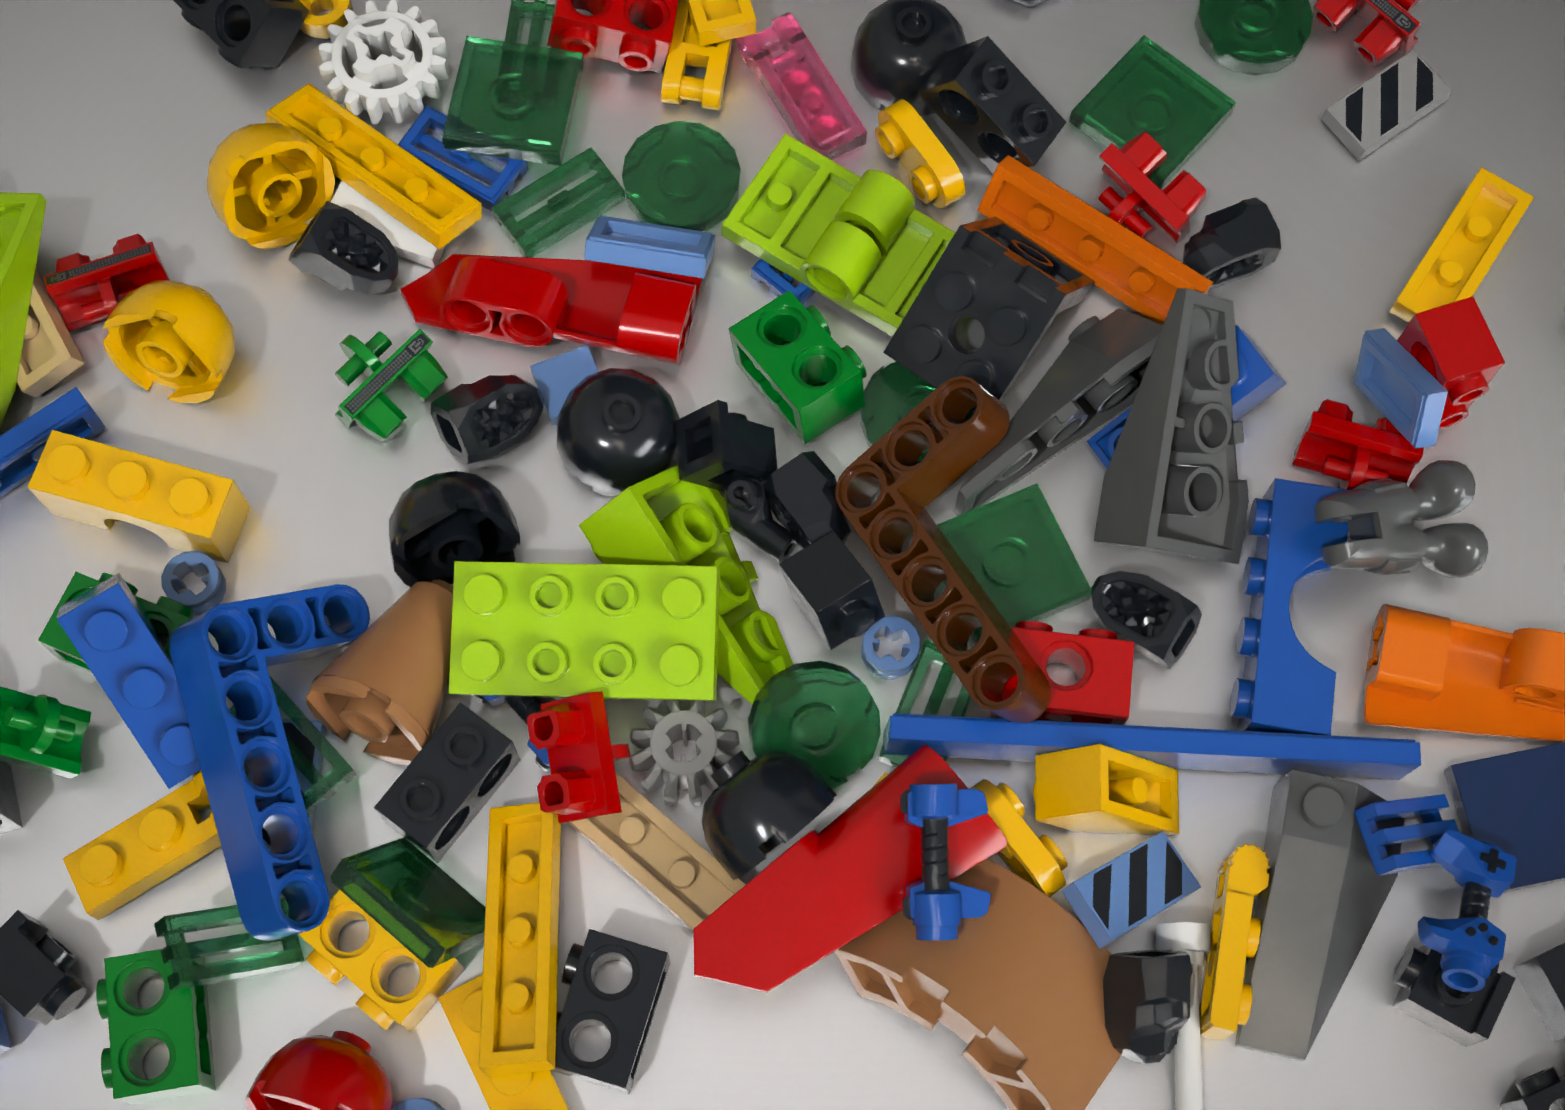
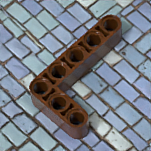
M965 376L953 377L936 388L844 470L836 484L835 498L842 512L971 698L980 707L1006 720L1030 723L1042 715L1050 701V684L1047 677L925 509L934 499L996 447L1006 436L1010 425L1009 412L1002 402L972 378ZM977 406L974 415L964 422L967 413ZM929 448L925 458L916 464L920 454ZM880 490L878 498L870 505L872 497ZM913 534L911 544L906 550L901 552L904 541L909 535ZM947 579L945 591L939 598L934 600L936 588L942 581ZM982 626V634L979 641L968 650L970 635L975 629ZM1017 675L1018 684L1015 692L1003 701L1002 691L1005 683L1011 677Z

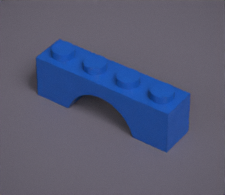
M1275 478L1263 498H1255L1253 500L1248 520V535L1257 536L1255 557H1248L1242 580V593L1251 596L1249 618L1242 617L1236 639V654L1245 656L1243 679L1236 678L1230 699V716L1239 718L1238 731L1331 735L1336 672L1313 658L1299 642L1290 620L1289 601L1292 588L1296 582L1307 576L1331 570L1332 567L1324 563L1320 549L1347 541V522L1315 524L1314 506L1321 499L1351 490Z

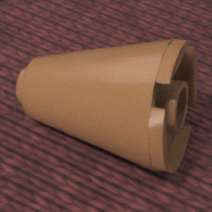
M441 580L416 582L312 681L310 691L306 696V704L315 718L331 733L344 741L351 731L369 741L363 751L364 753L393 764L409 765L433 736L449 685L453 586Z

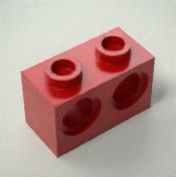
M555 0L547 46L562 49L565 53L574 57L586 58L591 56L620 63L623 67L632 71L642 72L649 70L661 73L672 43L679 0ZM576 9L586 10L593 15H583L576 11ZM633 23L643 24L650 30L640 29Z
M1473 296L1415 314L1397 340L1448 391L1439 429L1450 427L1465 419L1469 415L1468 408L1477 398L1489 391V382L1505 364Z

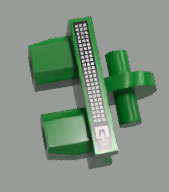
M419 329L382 364L378 358L392 345V342L385 334L379 331L366 344L353 335H348L339 344L349 360L335 372V375L347 387L362 373L368 378L338 406L339 411L335 413V416L347 428L355 422L363 431L382 443L407 418L385 395L398 380L422 403L447 380L448 376L442 367L428 352L433 341Z
M0 686V760L67 778L80 775L82 766L81 744L90 723L91 712L61 704L57 698L51 696H33Z

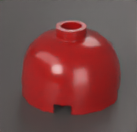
M335 1031L332 1037L309 1035L293 1039L274 1053L258 1073L245 1098L247 1110H392V1088L384 1068L370 1055L371 1046L369 1043L355 1034L346 1031Z

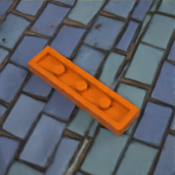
M1010 155L1006 156L997 165L977 209L978 212L988 218L998 217L1095 281L1094 285L1151 321L1161 325L1165 322L1177 289L1187 288L1207 294L1213 284L1211 280Z

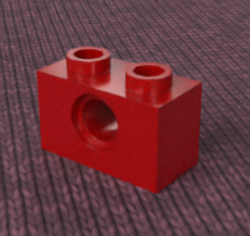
M1021 621L1015 623L1014 627H1011L1046 675L1050 684L1051 698L1047 709L1035 720L1124 725L1130 712L1134 641L1118 640L1117 634L1104 629H1084L1079 631L1078 635L1053 632L1051 625L1037 621ZM1052 663H1064L1075 671L1078 682L1070 686L1059 685L1049 677L1046 666ZM1017 675L1011 677L1005 683L1002 691L1003 701L1015 692L1018 684ZM992 712L990 714V718L1004 719Z

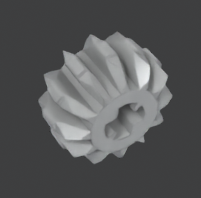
M667 700L669 714L663 716L655 708L647 707L643 714L646 723L651 729L636 728L632 729L630 733L631 743L642 749L632 754L629 758L631 769L633 771H647L641 780L642 789L646 793H650L666 783L663 796L666 805H675L678 801L680 790H688L692 806L702 805V790L700 786L705 784L712 792L718 787L710 775L734 756L727 751L739 745L738 731L730 729L721 730L728 720L727 712L723 708L713 710L704 717L705 701H691L689 710H681L680 700ZM683 740L684 746L687 747L689 740L694 741L697 757L691 761H686L685 755L682 754L680 761L674 760L672 744Z

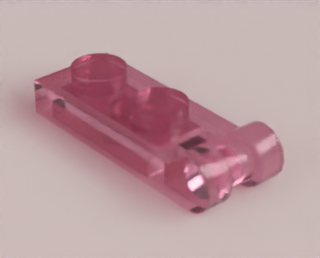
M788 12L772 19V26L761 32L736 38L737 48L747 67L753 69L796 140L830 160L866 144V129L791 13ZM780 48L785 51V53L774 58L771 55V52Z

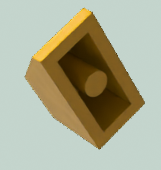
M1102 744L1035 755V783L1033 786L1035 821L1074 832L1157 835L1164 831L1167 836L1179 834L1177 769Z

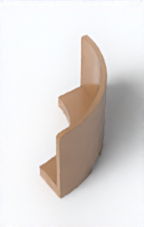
M986 859L951 881L987 891L991 895L989 909L984 916L979 918H961V925H958V939L917 940L916 926L913 925V920H908L902 910L835 951L859 996L884 1004L915 1020L930 1031L940 1022L965 1041L968 1046L961 1055L988 1081L1009 1110H1085L1121 1057V1054L1113 1047L1105 1028L1103 977L1109 956L1112 954L1105 947L1099 949L1085 926L1052 898L1031 883L989 859Z

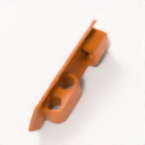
M1383 604L1376 616L1370 640L1364 685L1363 721L1368 725L1565 742V633L1538 628H1522L1514 630L1513 633L1451 620L1447 617Z

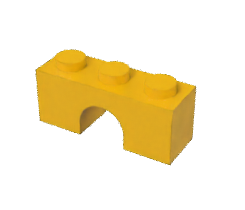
M55 430L51 431L28 484V489L53 515L111 530L115 519L129 522L155 533L171 548L185 552H201L213 560L229 563L251 508L232 479Z

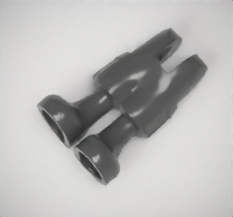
M1437 460L1421 470L1409 487L1405 482L1392 479L1367 481L1349 492L1321 499L1314 506L1315 524L1347 522L1351 539L1320 549L1324 563L1338 570L1364 569V571L1380 575L1410 573L1420 563L1435 573L1448 578H1462L1475 574L1486 563L1488 555V541L1478 527L1469 523H1448L1421 530L1411 524L1412 519L1417 521L1443 519L1464 510L1471 503L1475 495L1476 483L1472 472L1466 465L1458 461Z

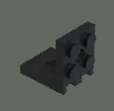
M996 216L960 225L883 353L935 388H938L950 378L965 376L975 380L1002 402L1056 315L1083 302L1095 281ZM962 316L976 318L984 328V342L978 350L971 351L963 348L955 338V325ZM977 406L972 408L970 411L972 413H975Z

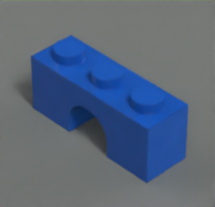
M120 573L59 607L58 622L168 789L200 771V764L172 661L160 643L155 627Z

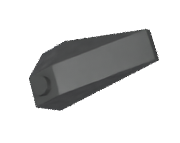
M1187 288L1177 289L1103 479L1094 541L1139 550L1239 564L1249 498L1247 480L1238 479L1235 444L1244 442L1243 421H1233L1231 387L1239 379L1233 301Z
M1118 308L1102 320H1099L1097 316H1093L1077 326L1069 335L1067 346L1010 420L1006 436L981 459L960 487L953 510L958 519L962 521L1132 405L1163 325Z
M1291 769L1273 787L1263 851L1267 852L1265 855L1270 859L1268 861L1270 868L1267 870L1269 882L1268 887L1260 892L1256 899L1254 917L1260 918L1261 921L1260 939L1254 958H1248L1244 980L1245 984L1252 986V1004L1247 1023L1245 1025L1238 1024L1235 1042L1237 1047L1300 1061L1306 1059L1398 876V873L1378 876L1375 872L1354 816V810L1371 803L1384 802L1386 800L1358 783ZM1405 818L1376 822L1378 830L1404 826ZM1402 843L1384 845L1388 857L1401 854Z

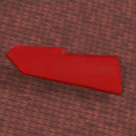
M452 254L430 272L401 288V295L416 323L527 347L546 346L552 341V338L679 365L689 336L703 278L591 260Z
M922 745L819 833L813 830L802 837L693 929L694 976L768 993L903 910V899L906 897V886L922 879L923 866L921 864V828L905 823L904 813H902L900 805L902 793L909 790V785L957 784V789H968V787L937 752L927 745ZM988 813L948 827L949 881L990 858L1006 846V837Z

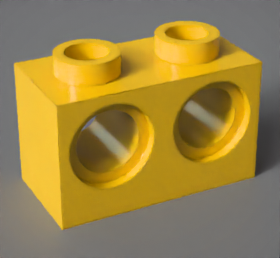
M355 872L329 900L328 913L322 923L310 931L299 934L300 937L314 948L306 960L335 986L346 976L363 991L364 994L355 1004L383 1029L387 1030L396 1021L411 1032L437 1003L438 997L444 995L464 972L465 968L433 938ZM354 920L367 921L369 924V936L365 944L352 952L341 951L338 945V938L343 927ZM401 964H417L420 970V979L416 988L405 996H391L387 986L390 973Z

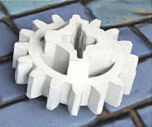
M372 0L366 1V14L358 16L352 10L347 9L344 11L347 25L344 28L333 24L327 27L332 43L319 44L318 49L323 61L319 65V71L324 85L328 87L331 99L338 104L344 102L347 111L358 116L365 109L368 111L371 123L377 125L383 113L391 112L395 122L401 123L403 122V109L411 107L413 111L420 114L424 109L422 98L425 95L430 98H440L441 91L438 80L449 79V70L446 62L449 55L445 39L440 37L437 23L434 19L423 22L420 8L415 5L403 14L400 13L397 0H390L386 11H377V7ZM416 45L422 51L421 63L415 60L413 49ZM348 61L354 63L352 68L355 75L352 79L347 74Z

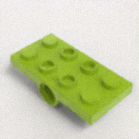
M786 133L724 220L721 227V236L892 337L955 232L914 209L915 201L911 192L891 175L878 170H867L862 177H859Z
M454 561L449 694L567 698L588 692L603 691L604 700L716 701L720 568L718 566Z

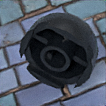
M888 0L868 13L855 35L851 57V72L856 89L871 106L881 110V104L888 107L903 99L910 103L920 116L934 114L935 112L917 93L950 50L967 44L961 24L945 6L934 0Z
M608 368L588 375L569 392L558 415L557 449L565 469L574 478L576 476L582 483L591 486L592 491L601 495L617 496L626 488L671 467L677 456L676 420L680 419L671 395L654 378L634 369Z
M459 471L437 473L415 482L401 494L389 519V542L393 568L403 583L409 587L413 586L416 582H431L432 580H441L453 584L454 561L515 562L516 558L513 550L517 543L520 545L518 525L509 503L497 487L472 473Z
M741 750L710 775L718 787L713 790L704 803L701 822L705 840L717 861L730 877L735 880L767 858L766 853L770 852L780 843L788 842L833 802L837 794L821 774L805 759L788 751L769 750L749 760Z

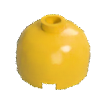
M279 123L249 124L233 131L217 146L209 161L207 175V192L212 208L218 218L236 237L245 239L251 246L260 249L284 247L299 240L308 226L305 222L314 217L318 209L326 201L331 202L335 185L332 166L325 155L305 135Z
M153 281L130 292L118 303L103 329L108 328L109 332L103 340V345L116 367L135 384L147 391L154 382L177 389L167 399L178 403H200L211 398L223 381L235 354L233 326L220 305L204 289L177 281Z

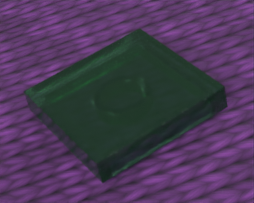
M1143 35L1071 111L1069 122L1105 149L1113 143L1120 150L1142 132H1147L1167 153V160L1148 177L1157 187L1162 189L1232 114L1236 102Z
M466 36L442 134L444 149L562 166L584 67L583 53Z
M1037 483L937 524L1010 627H1014L1015 623L1021 621H1040L1087 601L1092 596L1091 587ZM982 626L975 629L970 635L974 645L980 639Z
M405 837L343 858L329 877L336 887L428 968H434L484 943L485 906Z

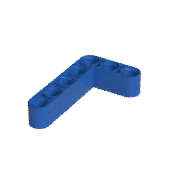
M336 584L224 603L180 624L172 633L169 642L172 664L240 918L245 929L253 937L263 941L278 940L314 929L325 919L330 905L328 888L267 666L318 657L357 639L368 628L370 621L369 607L364 597L356 589L348 585ZM325 616L328 618L330 626L328 625ZM268 624L273 628L276 639L271 635ZM208 632L216 639L219 652L212 646ZM226 697L233 703L235 707L236 718L230 713L227 707ZM244 762L253 773V783L246 776ZM263 828L270 837L271 849L264 843L262 836ZM281 894L288 903V917L284 914L281 907Z

